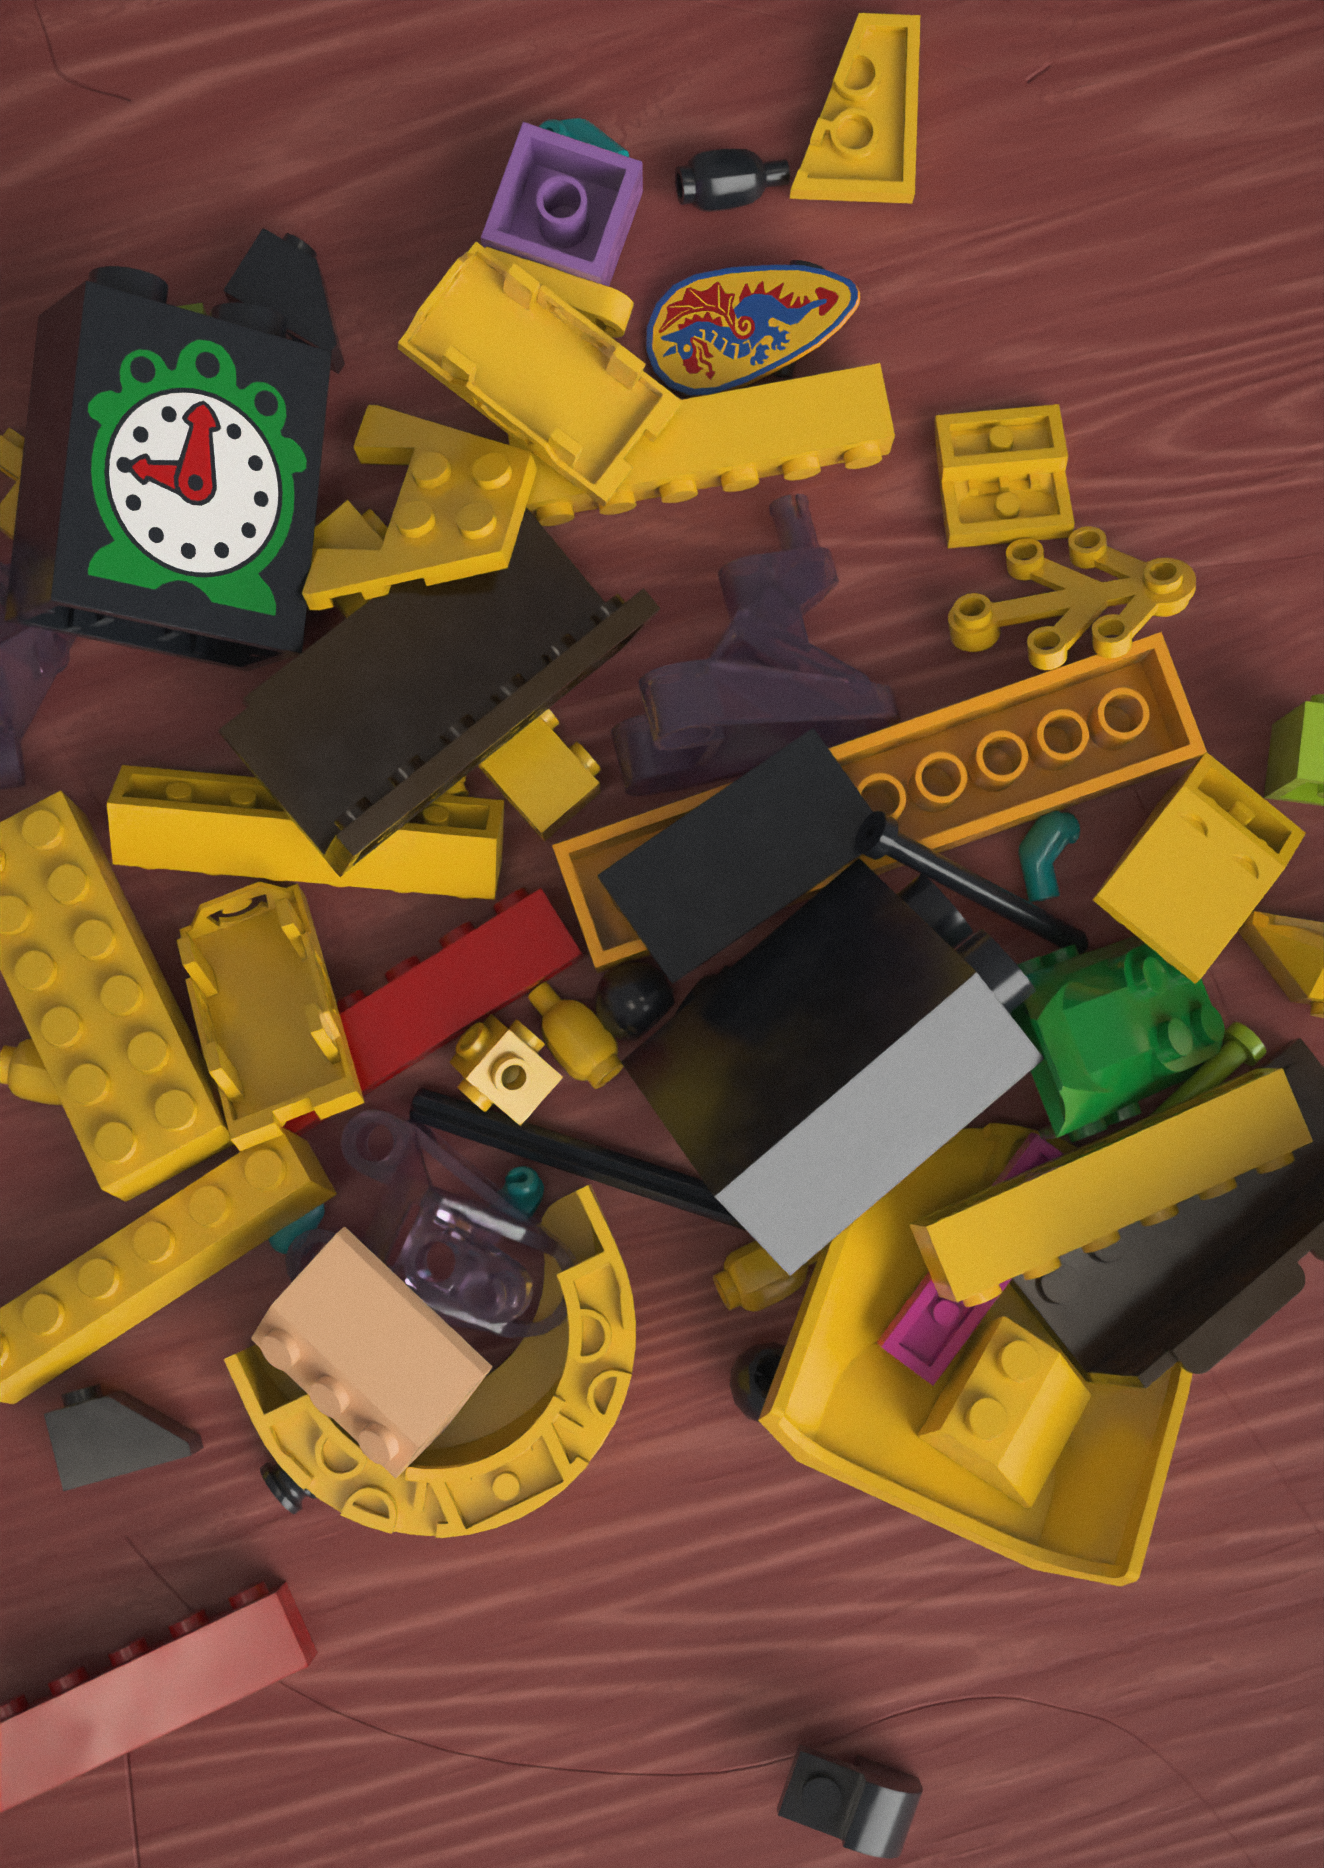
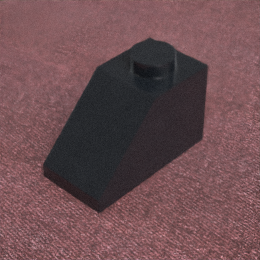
M263 228L223 290L229 303L255 304L281 313L288 320L286 339L331 351L330 370L339 374L345 362L325 280L317 259H315L317 253L307 243L292 234L286 233L281 239Z
M100 1383L61 1394L64 1406L44 1414L63 1491L188 1457L204 1448L201 1435L123 1390L103 1395Z

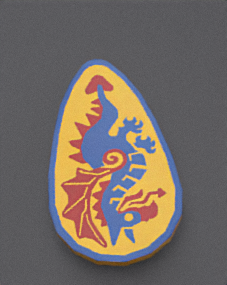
M804 265L729 267L694 274L674 284L656 303L647 325L646 351L654 372L674 391L694 398L736 390L778 371L818 348L836 333L858 308L860 291L848 278L829 270Z

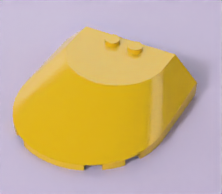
M989 1123L984 1128L962 1129L822 1248L758 1421L797 1462L1033 1570L1120 1587L1136 1582L1142 1570L1189 1395L1192 1373L1184 1370L1176 1362L1147 1388L1086 1382L1009 1283L934 1386L876 1343L928 1273L927 1266L909 1223L991 1187L1028 1135L1033 1132L1040 1136L1037 1130L1001 1123ZM1059 1138L1045 1139L1063 1154L1077 1149L1074 1145ZM1002 1316H1006L1059 1351L1092 1395L1034 1504L1029 1509H1026L917 1437L979 1325Z

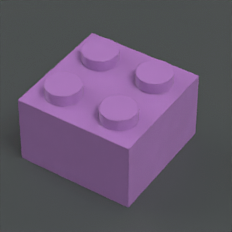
M523 122L481 235L482 246L485 249L490 247L609 287L643 193L642 161Z

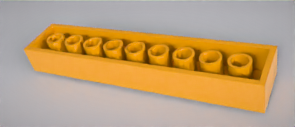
M1162 632L1132 642L1130 650L1121 657L1105 658L1097 654L828 748L873 812L882 811L895 818L898 822V832L937 853L1038 819V817L1050 812L1060 811L1192 764L1207 753ZM731 783L552 845L597 974L628 961H635L651 955L597 875ZM863 854L858 857L876 875L904 866V864L887 855L878 860H873ZM858 858L844 866L842 869L831 875L829 878L815 886L813 889L799 897L797 900H795L788 906L797 904L799 902L814 897L819 891H821L826 885H828L833 879H835L840 873H842Z

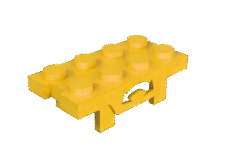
M475 242L468 252L455 261L418 309L406 333L398 342V350L604 507L633 468L632 465L624 460L642 435L654 442L683 401L644 372L646 364L544 284H540L541 282L514 262L511 267L507 266L482 245Z
M259 881L200 904L191 925L179 929L181 938L177 939L182 965L191 976L185 979L204 1059L210 1075L218 1086L230 1139L239 1151L283 1135L282 1127L286 1121L311 1111H315L322 1120L365 1103L307 898L298 883L284 888ZM266 894L267 903L261 901L255 908L244 914L233 917H219L218 922L210 917V915L220 910L222 914L241 911L252 903V898Z

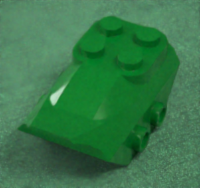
M1136 935L1079 955L1076 945L1073 944L1042 957L1039 956L1017 964L1036 990L1010 1015L1044 1057V1060L1030 1071L1051 1122L1050 1125L1038 1130L1041 1139H1055L1068 1134L1070 1141L1074 1142L1108 1129L1109 1125L1142 1113L1138 1101L1188 1079L1207 1060L1214 1058L1220 1052L1222 1039L1225 1035V1026L1220 1013L1211 1004L1202 979L1194 984L1174 966L1168 964L1157 952Z

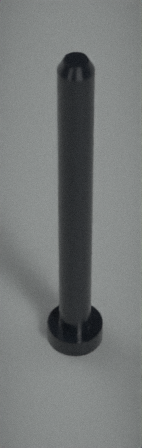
M875 811L861 824L855 844L857 851L873 860H878L887 855L1060 948L1075 944L1078 953H1083L1087 949L1089 940L1084 931L898 832L897 820L882 811Z

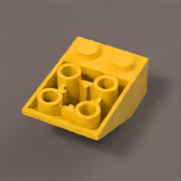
M1205 753L1162 796L1093 898V901L1157 952L1168 964L1174 966L1196 984L1284 871L1306 832L1209 753Z

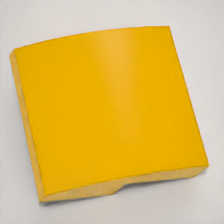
M1059 404L935 415L937 464L948 548L1012 543L1022 538L1035 540L1069 538L1073 532L1075 522L1065 472L1068 451Z

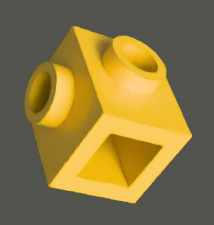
M492 1014L483 1023H476L461 1036L456 1045V1054L449 1061L464 1077L457 1086L464 1095L484 1112H487L495 1104L520 1126L559 1083L563 1076L538 1055V1052L545 1046V1043L519 1020L516 1019L507 1028Z

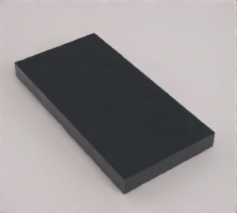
M813 727L597 876L673 985L862 855L856 849V836L863 821L873 811Z

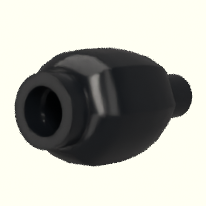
M719 149L701 152L694 155L688 161V165L677 166L675 169V187L679 203L681 205L693 204L694 207L703 212L731 210L749 205L759 199L767 187L788 185L790 182V170L786 159L763 162L756 153L747 149Z

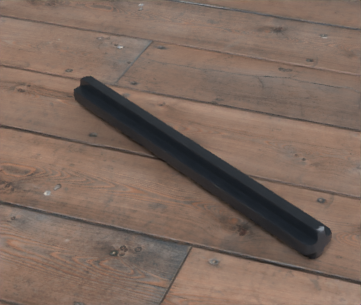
M425 1088L418 1089L412 1100L409 1110V1118L412 1121L747 1231L714 1197L701 1179L525 1121L520 1126L507 1115L489 1109L487 1112H484L477 1105Z

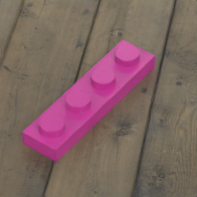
M1031 1132L992 1186L1063 1155V1153L1045 1139H1041L1038 1134ZM928 1271L876 1343L934 1386L999 1295L982 1304L965 1307L963 1301L957 1303L940 1298ZM1011 1279L999 1284L1002 1291Z

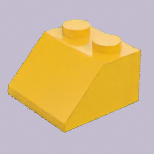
M1002 1316L979 1325L917 1437L1026 1509H1029L1034 1504L1092 1395L1059 1351L1006 1316Z

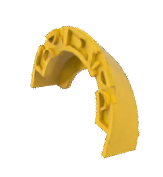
M591 1184L557 1200L548 1207L542 1217L540 1231L544 1245V1284L537 1313L524 1339L498 1368L485 1376L445 1431L396 1479L382 1465L371 1461L362 1452L358 1442L332 1417L321 1413L312 1403L310 1396L286 1372L271 1365L257 1344L224 1359L250 1419L264 1445L279 1466L303 1490H309L321 1501L341 1512V1516L363 1526L390 1534L398 1532L447 1538L471 1535L494 1529L527 1515L563 1491L587 1467L590 1460L602 1446L612 1427H614L623 1406L632 1376L636 1349V1317L628 1273Z

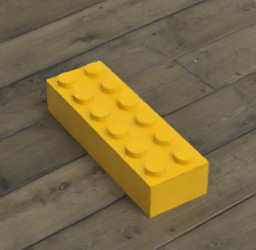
M60 790L1 821L0 971L100 1188L127 1202L234 1145L230 1139L219 1090L208 1071L203 1056L86 814Z

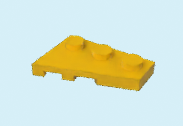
M858 14L835 73L826 103L810 138V144L802 165L798 169L791 187L790 199L913 203L916 175L921 15Z

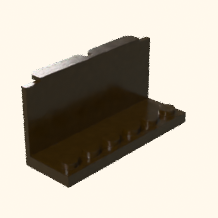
M526 507L508 568L430 586L426 585L424 578L391 585L388 595L369 600L245 696L242 703L246 706V709L220 728L218 733L337 875L341 877L631 643L656 615L660 607L644 588L627 602L618 593L605 603Z
M1301 1038L1289 1041L1257 1068H1283L1313 1142L1292 1151L1295 1161L1272 1172L1258 1174L1254 1168L1234 1178L1238 1186L1223 1195L1200 1200L1197 1194L1177 1203L1180 1211L1177 1215L1158 1224L1142 1226L1139 1220L1118 1230L1121 1239L1106 1248L1095 1252L1083 1253L1082 1248L1079 1247L1059 1257L1062 1266L1049 1274L1031 1280H1025L1023 1275L1020 1274L1010 1280L1009 1284L1086 1382L1147 1388L1176 1362L1184 1370L1192 1374L1208 1372L1302 1291L1306 1278L1303 1269L1297 1263L1310 1251L1315 1258L1324 1261V1067Z

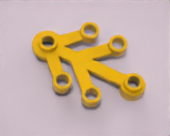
M1081 527L1070 534L1068 538L1069 559L1076 567L1083 569L1096 567L1119 578L1118 580L1108 582L1095 580L1044 558V549L1039 541L1031 538L1018 539L1013 541L1006 549L1007 571L1009 575L1017 580H1032L1055 591L995 603L990 602L982 594L970 593L963 595L956 600L948 614L950 639L957 648L963 651H983L997 642L1001 633L1000 627L1064 615L1053 627L1044 626L1037 628L1028 636V658L1035 668L1052 670L1063 665L1067 659V651L1091 625L1094 651L1105 658L1121 657L1130 650L1132 638L1152 616H1172L1186 608L1196 590V576L1193 569L1187 563L1178 559L1157 558L1144 562L1107 546L1105 533L1097 527ZM1128 603L1119 615L1109 614L1098 618L1107 607ZM1108 635H1118L1117 637H1114V638H1107V637H1105V636H1108ZM1048 646L1054 647V648L1049 649V650H1042V649H1041V648L1048 647Z

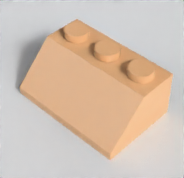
M343 1227L333 1236L274 1301L251 1338L261 1348L264 1357L271 1365L286 1372L310 1396L312 1403L321 1413L332 1417L358 1442L362 1452L371 1461L382 1465L395 1479L445 1431L493 1367L346 1227Z

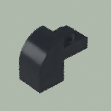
M799 1744L777 1806L778 1816L841 1839L843 1847L874 1857L898 1858L901 1855L923 1787L919 1778L857 1755L853 1765Z

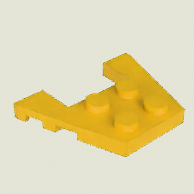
M368 405L353 446L360 463L409 465L381 549L317 548L302 591L309 609L323 610L334 607L332 598L361 592L365 600L389 594L391 585L424 578L426 585L430 586L508 568L537 472L532 453L379 405Z

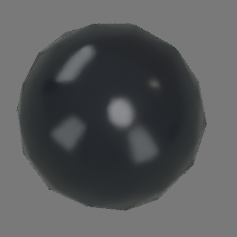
M628 961L607 971L598 983L595 993V1012L606 1030L620 1040L637 1042L675 1004L674 989L664 973L649 963Z
M769 1342L751 1346L738 1356L733 1365L730 1376V1389L734 1404L748 1419L759 1422V1416L785 1345Z

